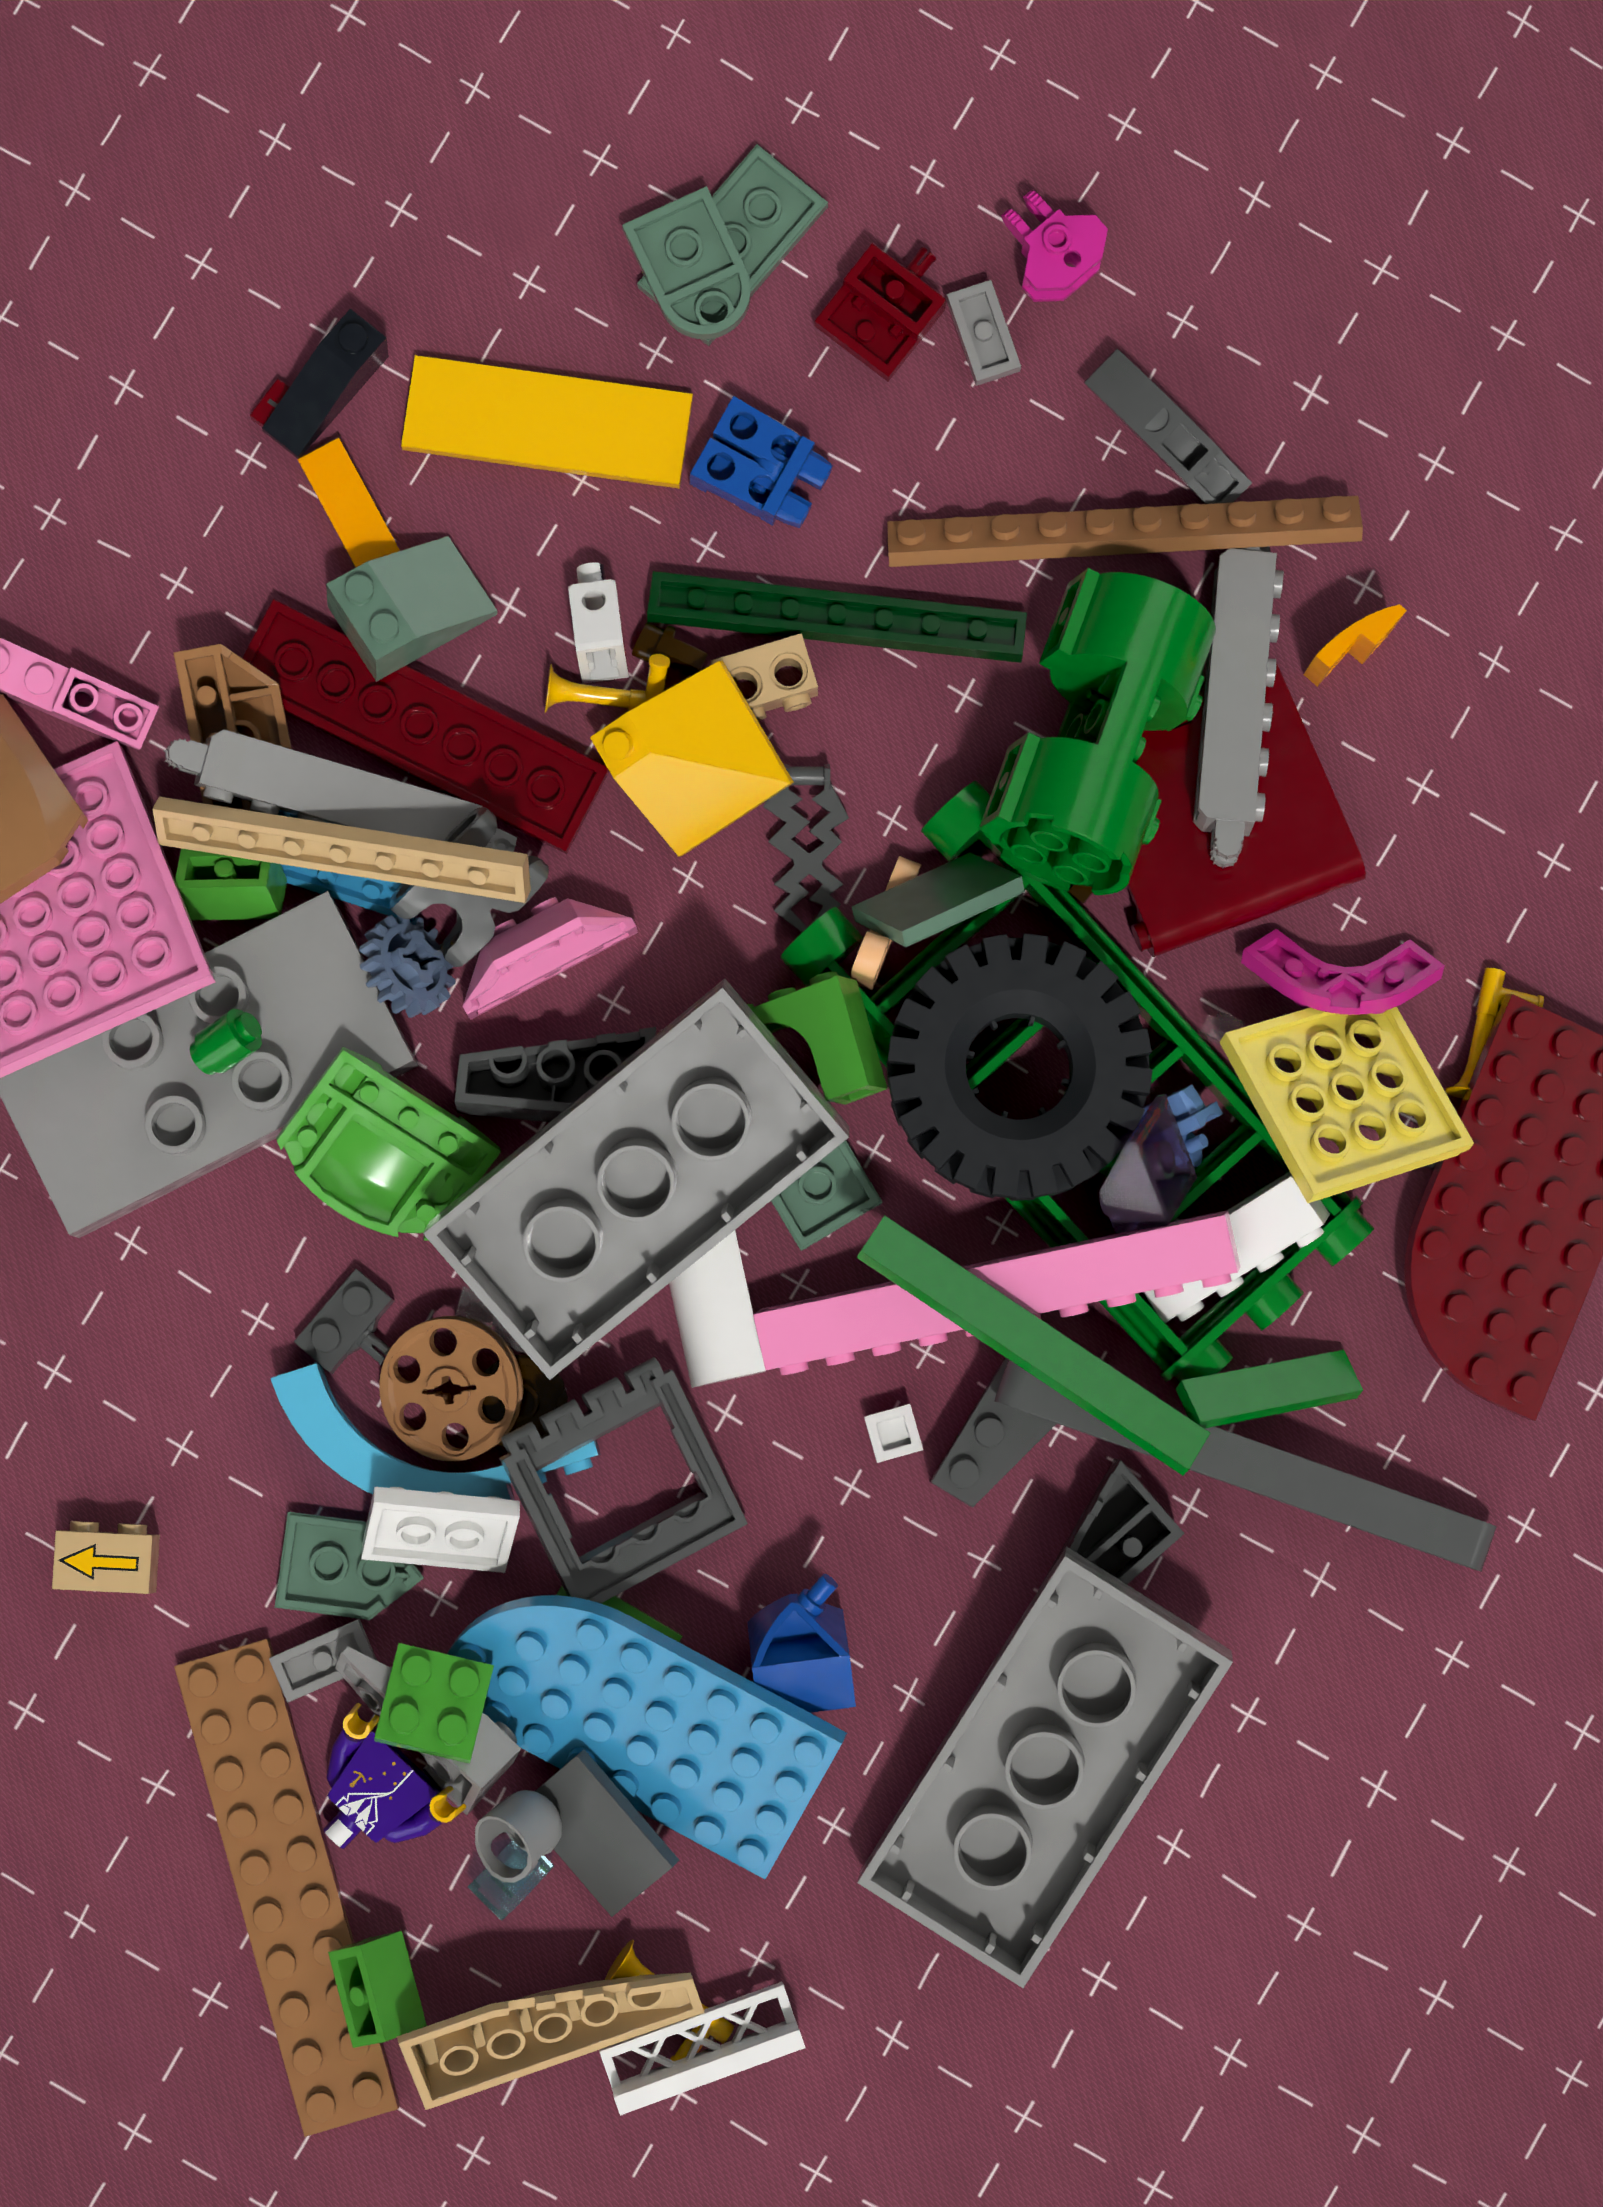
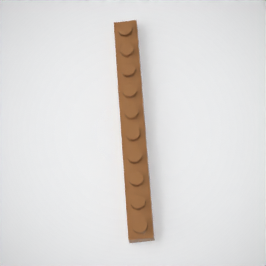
M1358 496L1252 502L1238 501L1233 503L1161 507L1145 506L1141 508L1095 509L1016 515L1002 514L998 516L925 520L909 519L887 522L889 567L1362 541L1363 532Z

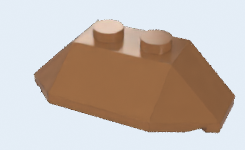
M222 644L173 652L190 740L205 744L207 738L222 730H228L292 749L279 683ZM200 787L204 804L251 811L250 801L233 797L231 804L215 801L204 797L205 788Z

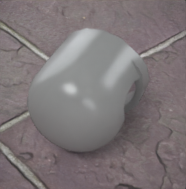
M522 1790L506 1797L483 1816L475 1827V1845L483 1865L490 1874L500 1881L515 1883L529 1875L534 1870L540 1857L551 1853L561 1838L562 1820L559 1811L546 1796L535 1791ZM507 1833L516 1845L527 1852V1866L524 1869L511 1868L503 1864L493 1854L491 1843L499 1834Z

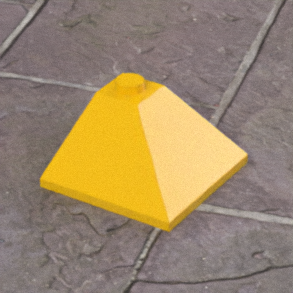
M723 661L712 664L626 712L590 737L612 777L679 857L685 855L794 783Z

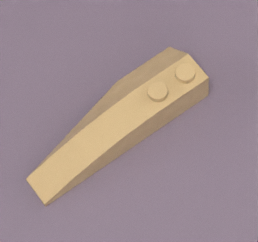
M691 1973L640 1975L587 1982L542 1991L505 2002L489 2004L397 2036V2039L425 2110L703 2014L704 2009Z

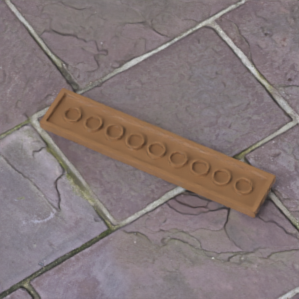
M268 1638L174 1666L303 2134L304 2137L397 2110L400 2104L383 2043L352 2047L328 1952L352 1944L354 1939L288 1703L269 1660L270 1657L274 1656Z

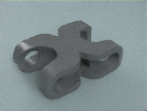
M485 807L475 809L448 834L445 841L486 847L496 833L497 822L495 815ZM532 855L528 856L531 891L526 903L543 885L549 873V866L542 859ZM401 884L391 897L390 910L400 918L412 919L432 904H446L456 909L457 922L449 935L444 939L442 952L444 959L451 966L460 967L471 960L494 936L495 924L490 913L491 909L511 913L520 910L526 903Z

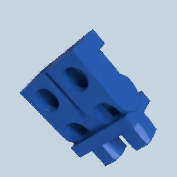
M733 396L713 431V438L710 437L690 473L689 485L705 493L709 491L735 504L742 510L760 517L761 520L772 526L777 519L785 524L801 528L812 507V503L794 494L792 490L800 479L821 491L832 471L833 465L820 454L813 451L815 442L804 436H799L791 429Z

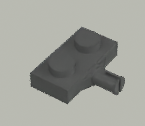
M355 1269L294 1342L332 1374L349 1355L361 1348L382 1366L385 1357L375 1349V1346L386 1356L391 1348L379 1339L374 1332L376 1331L379 1319L394 1303V1300L362 1272Z

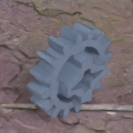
M392 915L388 916L364 934L368 942L359 948V951L368 957V960L359 964L360 969L371 974L372 978L365 983L367 987L373 988L377 986L380 990L377 1001L382 1003L389 999L392 1001L391 1008L393 1013L397 1014L405 1009L409 1018H413L420 1013L426 1015L440 1007V1004L451 996L447 989L455 985L456 982L452 976L447 974V971L453 968V966L444 959L442 952L443 943L438 944L435 940L438 930L433 928L428 932L425 931L424 921L420 917L410 922V919H403L399 916L394 918Z

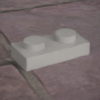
M985 281L947 294L946 301L975 385L978 386L1020 372L1021 364L992 281Z
M360 1619L269 1658L287 1703L343 1679L344 1677L335 1667L341 1652L347 1647L377 1660Z

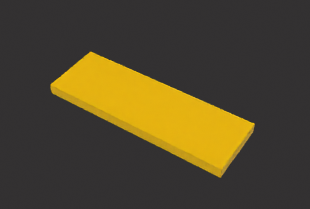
M415 355L401 447L405 451L680 489L693 394Z

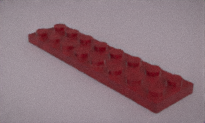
M274 599L242 658L279 683L284 712L454 798L488 808L495 815L496 819L565 854L568 853L610 772L606 766L408 666H404L376 682L346 635Z

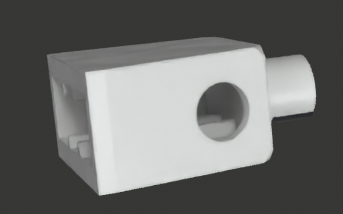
M596 562L582 564L576 569L578 584L568 586L575 647L582 684L629 678L616 581L606 580L603 564Z

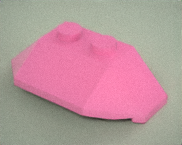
M554 897L532 908L533 916L519 924H516L515 920L511 919L496 926L494 936L480 950L463 1003L466 1014L472 1020L638 933L633 919L569 898L558 902L557 898Z

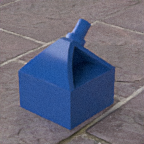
M822 1574L810 1589H803L800 1594H789L772 1602L757 1612L747 1622L754 1683L809 1713L856 1707L843 1609L824 1603L838 1587L836 1581L827 1574Z

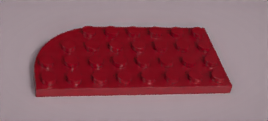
M1506 994L1468 1084L1470 1089L1466 1090L1457 1111L1474 1144L1469 1150L1460 1153L1458 1156L1436 1162L1409 1231L1404 1267L1405 1288L1408 1305L1416 1329L1424 1345L1439 1366L1456 1383L1470 1393L1523 1418L1536 1421L1603 1256V1036L1514 994Z

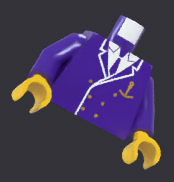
M356 1703L344 1718L343 1729L332 1746L326 1775L327 1781L332 1787L327 1796L340 1809V1812L324 1827L323 1831L336 1845L345 1849L361 1831L375 1843L382 1838L392 1843H399L426 1836L442 1823L452 1821L466 1809L465 1803L458 1808L452 1807L448 1803L447 1794L454 1790L452 1786H448L441 1791L396 1746L375 1742L374 1737L377 1727L373 1728L378 1723L379 1716L375 1714L370 1722L361 1720L357 1711L362 1704Z

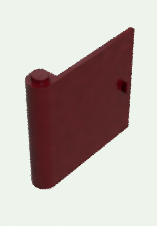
M1277 663L1273 687H1266L1265 703L1273 704L1270 731H1262L1261 748H1269L1266 777L1259 776L1257 792L1265 793L1264 816L1262 822L1255 821L1249 837L1244 836L1243 843H1241L1243 847L1234 866L1222 869V867L1213 864V860H1210L1211 833L1202 832L1193 822L1204 690L1199 691V695L1202 696V703L1191 723L1171 731L1144 730L1142 733V737L1146 739V745L1136 764L1146 771L1157 785L1158 799L1162 800L1156 815L1160 823L1151 842L1141 846L1127 886L1137 908L1138 923L1131 925L1134 940L1141 952L1148 950L1152 957L1366 878L1365 866L1358 846ZM1186 720V721H1184L1183 723H1181L1180 725L1185 724V723H1188V722H1190V721H1187V720Z

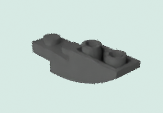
M1118 349L1084 381V384L1205 504L1233 503L1252 484L1222 450Z

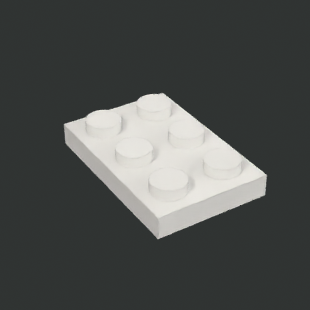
M374 1487L362 1542L361 1559L505 1573L520 1517V1501L502 1499L496 1496L456 1495L445 1491L435 1493L406 1490L401 1487Z

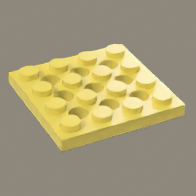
M1397 1007L1386 1010L1381 1014L1360 1015L1336 1014L1306 1008L1226 1032L1219 1042L1307 1204L1458 1156L1460 1153L1469 1150L1474 1144ZM1354 1034L1370 1038L1374 1048H1365L1358 1044ZM1319 1045L1322 1048L1329 1049L1333 1053L1335 1060L1329 1061L1321 1058L1316 1053L1314 1046ZM1274 1058L1289 1061L1293 1065L1295 1072L1288 1073L1282 1071L1275 1064ZM1376 1073L1390 1076L1395 1081L1396 1088H1388L1382 1085L1377 1079ZM1342 1085L1352 1089L1356 1094L1357 1100L1345 1099L1339 1094L1336 1086ZM1302 1097L1305 1100L1312 1101L1316 1106L1317 1112L1309 1113L1299 1107L1296 1098ZM1403 1112L1406 1115L1413 1116L1417 1120L1419 1128L1406 1126L1400 1120L1398 1113ZM1359 1125L1373 1128L1377 1132L1379 1140L1373 1141L1364 1137L1359 1130ZM1324 1137L1327 1140L1334 1141L1339 1148V1153H1330L1324 1150L1318 1138Z

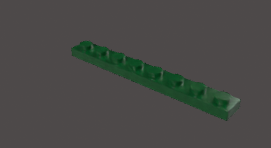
M656 571L652 573L647 611V622L791 637L802 633L803 639L1018 663L1022 662L1027 612Z

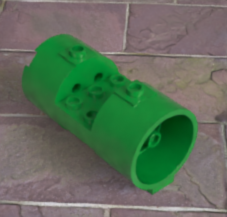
M1087 568L1068 583L1039 661L1040 665L1050 669V677L1054 687L1069 702L1057 737L1040 738L1028 732L1009 745L979 826V830L991 835V843L999 844L1003 848L1000 857L1008 865L1029 878L1064 891H1069L1071 884L1092 886L1091 891L1094 895L1113 894L1126 888L1141 846L1151 842L1160 823L1156 815L1162 800L1158 799L1157 785L1150 775L1136 764L1146 745V739L1142 737V733L1144 730L1171 731L1184 721H1191L1202 703V696L1199 695L1204 676L1201 673L1216 633V626L1210 613L1195 598L1168 583L1133 573L1108 572L1100 574Z

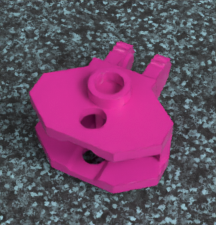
M1029 191L1023 198L1028 210L1041 223L1036 229L1032 231L1021 216L1012 209H1008L1001 215L1005 226L1022 244L1021 253L1027 259L1022 289L1033 302L1064 301L1099 272L1108 228L1096 215L1065 216L1060 209L1054 212L1038 193ZM1066 264H1072L1075 267H1069Z

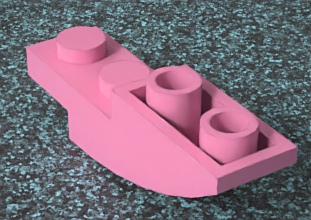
M0 638V691L7 694V697L102 737L118 741L137 750L141 749L159 706L72 667L69 669Z

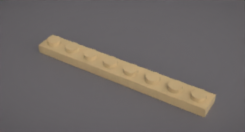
M159 797L152 809L158 843L162 846L526 903L531 891L528 854L165 797Z

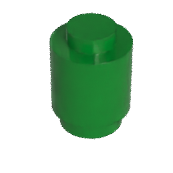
M231 1009L195 1035V1041L190 1044L189 1049L191 1058L196 1066L208 1075L225 1073L260 1049L262 1045L261 1026L252 1014L239 1009Z

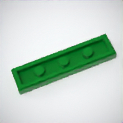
M1339 1350L1182 1380L1176 1387V1391L1188 1418L1205 1429L1357 1399L1362 1393L1363 1388L1345 1351Z

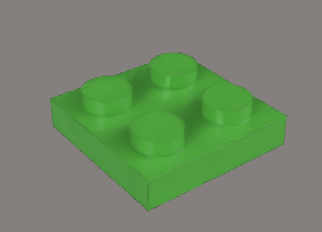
M398 1643L374 1741L470 1764L494 1665Z

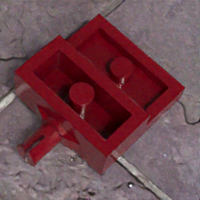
M872 243L843 279V286L814 321V326L887 382H889L945 311L947 299L920 280L932 263L936 261V257L931 252L927 255L928 250L924 247L919 249L918 253L904 268Z

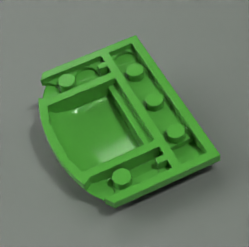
M345 1047L341 1048L276 1137L280 1150L283 1147L285 1148L294 1166L295 1174L313 1194L348 1219L369 1229L398 1237V1232L424 1233L429 1221L477 1183L501 1152L499 1146L461 1116L457 1118L384 1071L377 1062ZM424 1235L423 1241H429Z

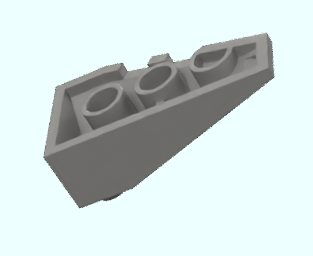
M347 1647L341 1652L335 1668L374 1713L380 1715L392 1668ZM482 1713L470 1764L422 1752L419 1753L428 1763L422 1771L441 1791L448 1786H452L454 1790L447 1794V1797L457 1807L465 1803L466 1809L463 1812L468 1815L514 1763L521 1748L516 1744L517 1738L515 1734L505 1724L499 1721L494 1723L486 1714Z

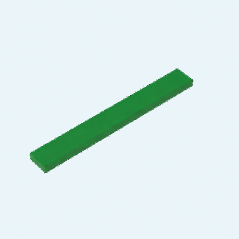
M884 1215L856 1257L1182 1476L1190 1469L1209 1437V1431Z

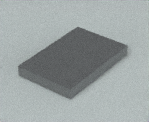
M585 1749L535 1790V1792L546 1796L555 1805L562 1820V1835L554 1848L555 1852L611 1917L662 1877L679 1861L677 1856Z

